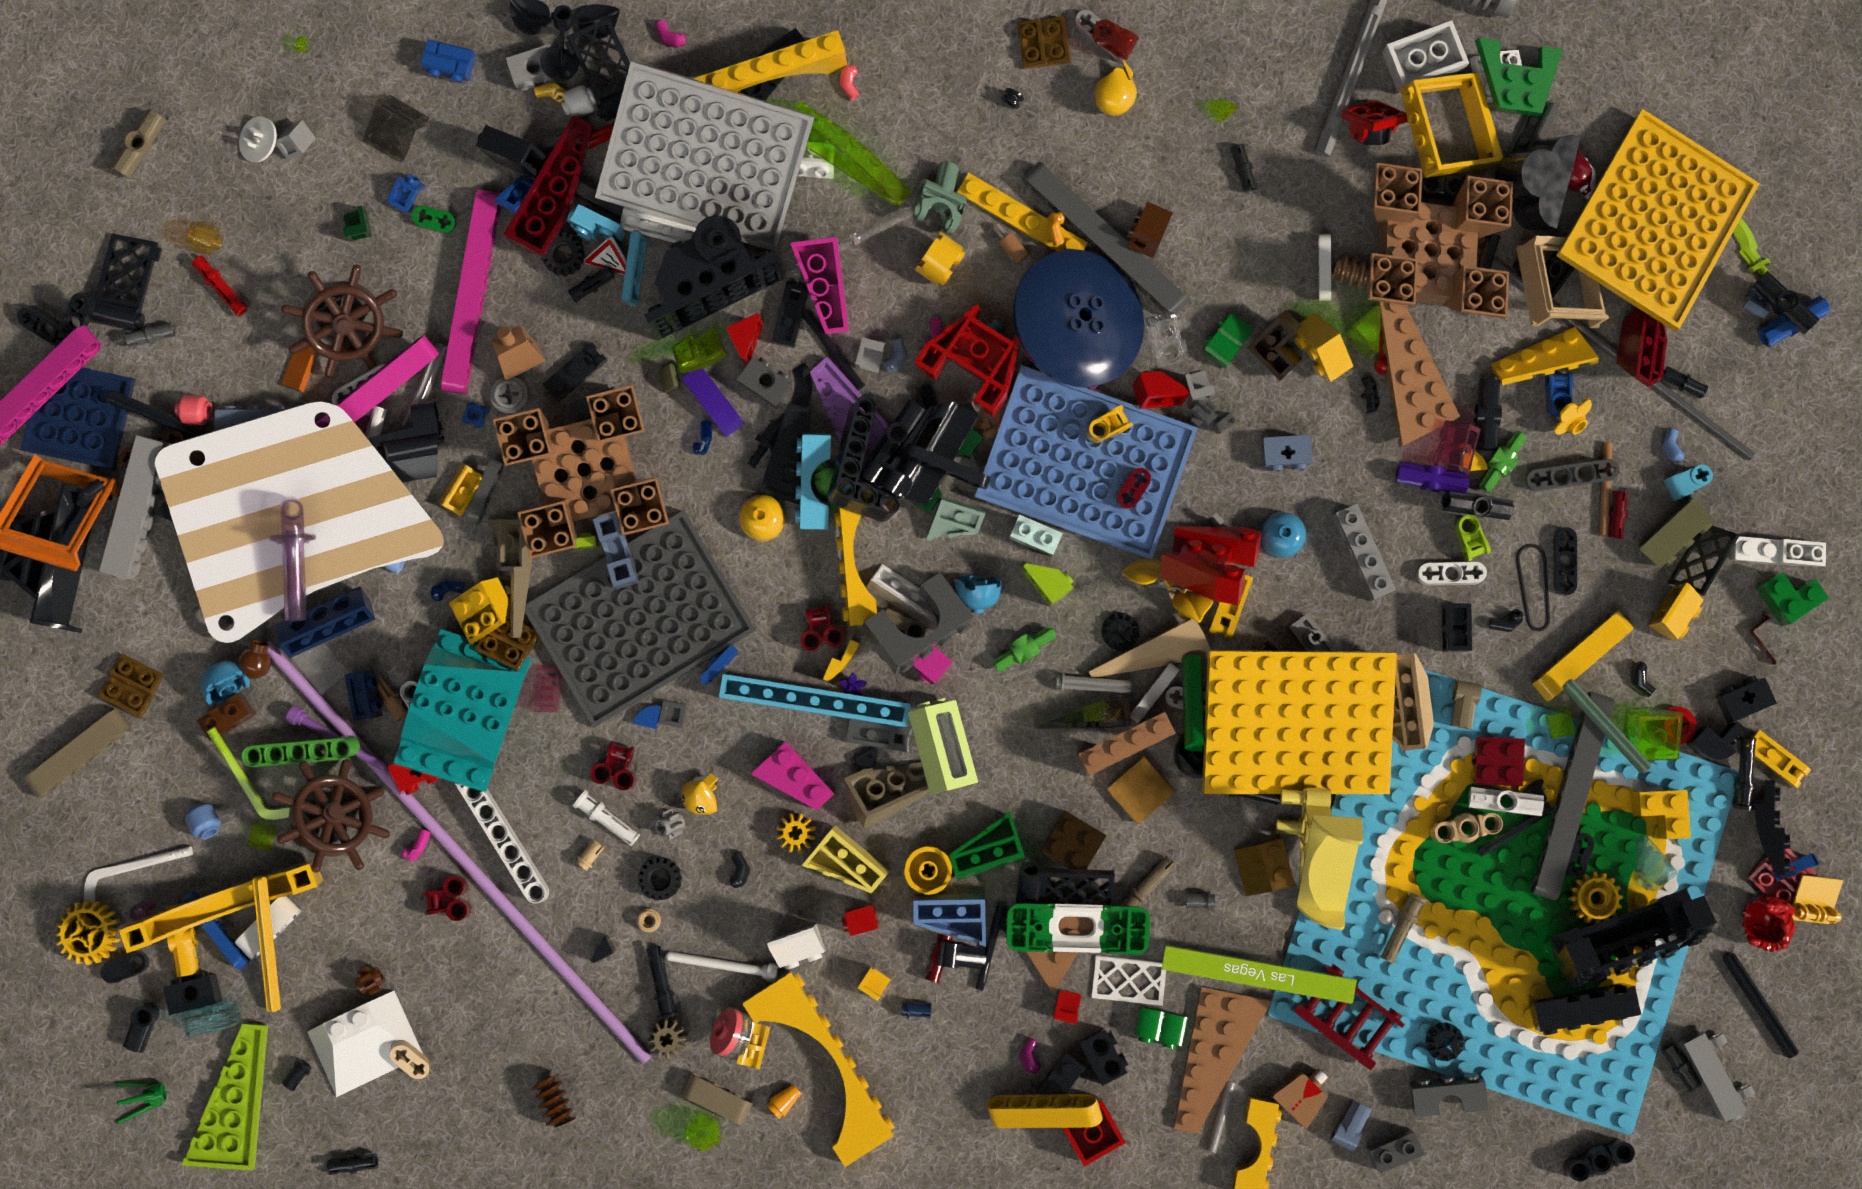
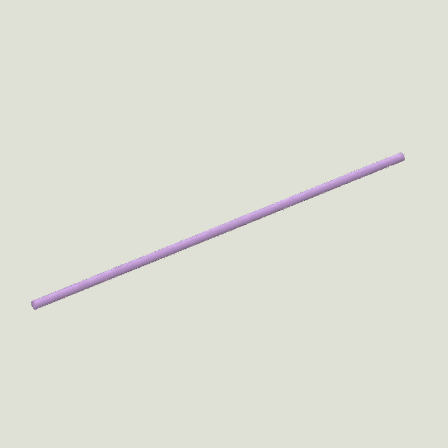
M270 640L266 642L269 644L267 653L272 661L341 736L351 735L356 737L360 748L376 756ZM367 763L642 1064L649 1060L652 1056L414 796L412 794L406 796L405 793L399 795L387 768L379 770Z

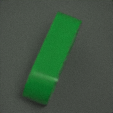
M418 206L412 212V220L420 228L442 234L452 233L456 228V220L449 212L427 206ZM423 211H425V214L431 217L432 220L424 219L423 222H420L417 216L418 214L422 215ZM448 217L451 224L446 225L445 228L439 222H436L437 219L443 221Z

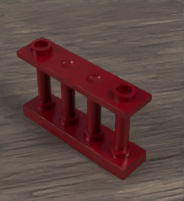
M1326 964L1322 966L1325 971L1332 975L1342 976L1345 973L1334 964L1331 967ZM1357 987L1355 988V994L1367 1003L1346 1032H1342L1340 1035L1333 1030L1334 1022L1349 1003L1338 1001L1327 1017H1323L1320 1020L1313 1014L1316 1011L1314 1010L1322 998L1311 997L1307 1003L1304 1002L1302 1005L1295 1002L1290 1010L1370 1071L1376 1065V1062L1371 1059L1373 1057L1372 1053L1395 1023L1401 1028L1405 1026L1400 1021L1402 1016L1392 1008L1387 1011ZM1374 1009H1376L1386 1018L1365 1047L1362 1046L1358 1049L1352 1045L1354 1042L1353 1037Z

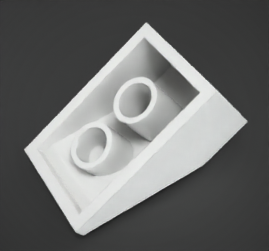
M817 924L771 939L767 943L779 968L785 966L786 970L800 966L799 961L808 958L809 962L822 958L821 953L826 951Z

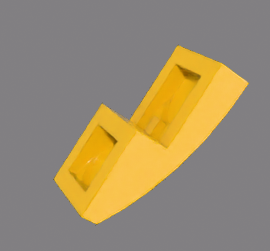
M850 640L842 660L831 659L823 680L829 682L838 676L850 663L860 644Z

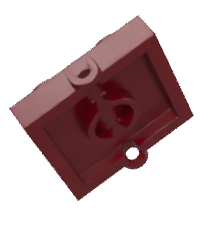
M1475 736V755L1472 756L1474 784L1523 786L1524 760H1526L1524 757L1525 739Z

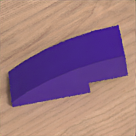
M698 365L681 378L726 438L745 424L701 365Z

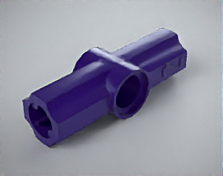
M1399 462L1395 474V482L1418 486L1422 490L1431 489L1432 492H1446L1448 490L1466 493L1470 482L1469 475L1445 471V468L1433 465L1420 466Z

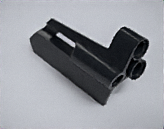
M435 401L411 405L413 427L367 438L374 447L381 446L385 450V455H381L402 483L437 477L438 443L444 442V435L441 436L443 427L439 421Z
M945 402L930 406L891 463L885 462L883 464L870 456L859 478L876 489L896 496L898 500H907L928 506L946 474L903 456L907 443L916 445L930 420L944 418L929 443L927 450L954 461L979 415L971 403Z

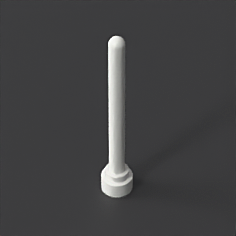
M671 951L665 954V958L668 961L762 976V979H766V982L774 983L778 976L779 966L775 963L757 966Z

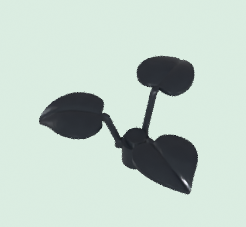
M510 0L511 18L517 29L521 32L535 35L540 32L542 26L547 27L553 20L555 28L560 30V49L550 47L542 53L540 58L543 72L554 82L558 83L570 80L579 69V63L575 55L570 56L568 50L564 49L565 31L572 27V21L579 28H587L610 19L615 29L620 14V9L613 6L588 5L578 12L577 19L568 6L559 5L554 9L550 17L548 6L540 0ZM607 27L598 29L595 37L599 39L608 37L610 33Z

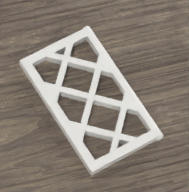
M1095 955L1091 998L1163 1006L1166 970L1161 969V975L1155 980L1145 970L1149 966L1162 968V962ZM1100 960L1112 961L1115 967L1104 975L1099 969ZM1125 963L1137 964L1140 969L1129 978L1121 966ZM1118 969L1126 978V981L1115 989L1107 977ZM1143 972L1151 983L1140 992L1132 980ZM1104 980L1113 990L1109 995L1097 993L1098 985ZM1130 983L1138 994L1134 997L1121 996L1118 991ZM1153 986L1159 991L1158 1000L1146 999L1143 994Z

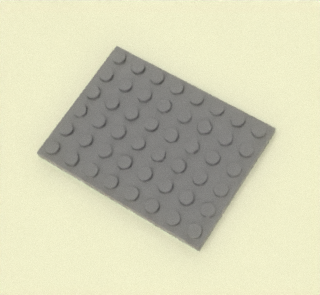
M631 60L595 198L695 228L706 217L721 215L733 220L738 226L742 242L776 251L814 116Z

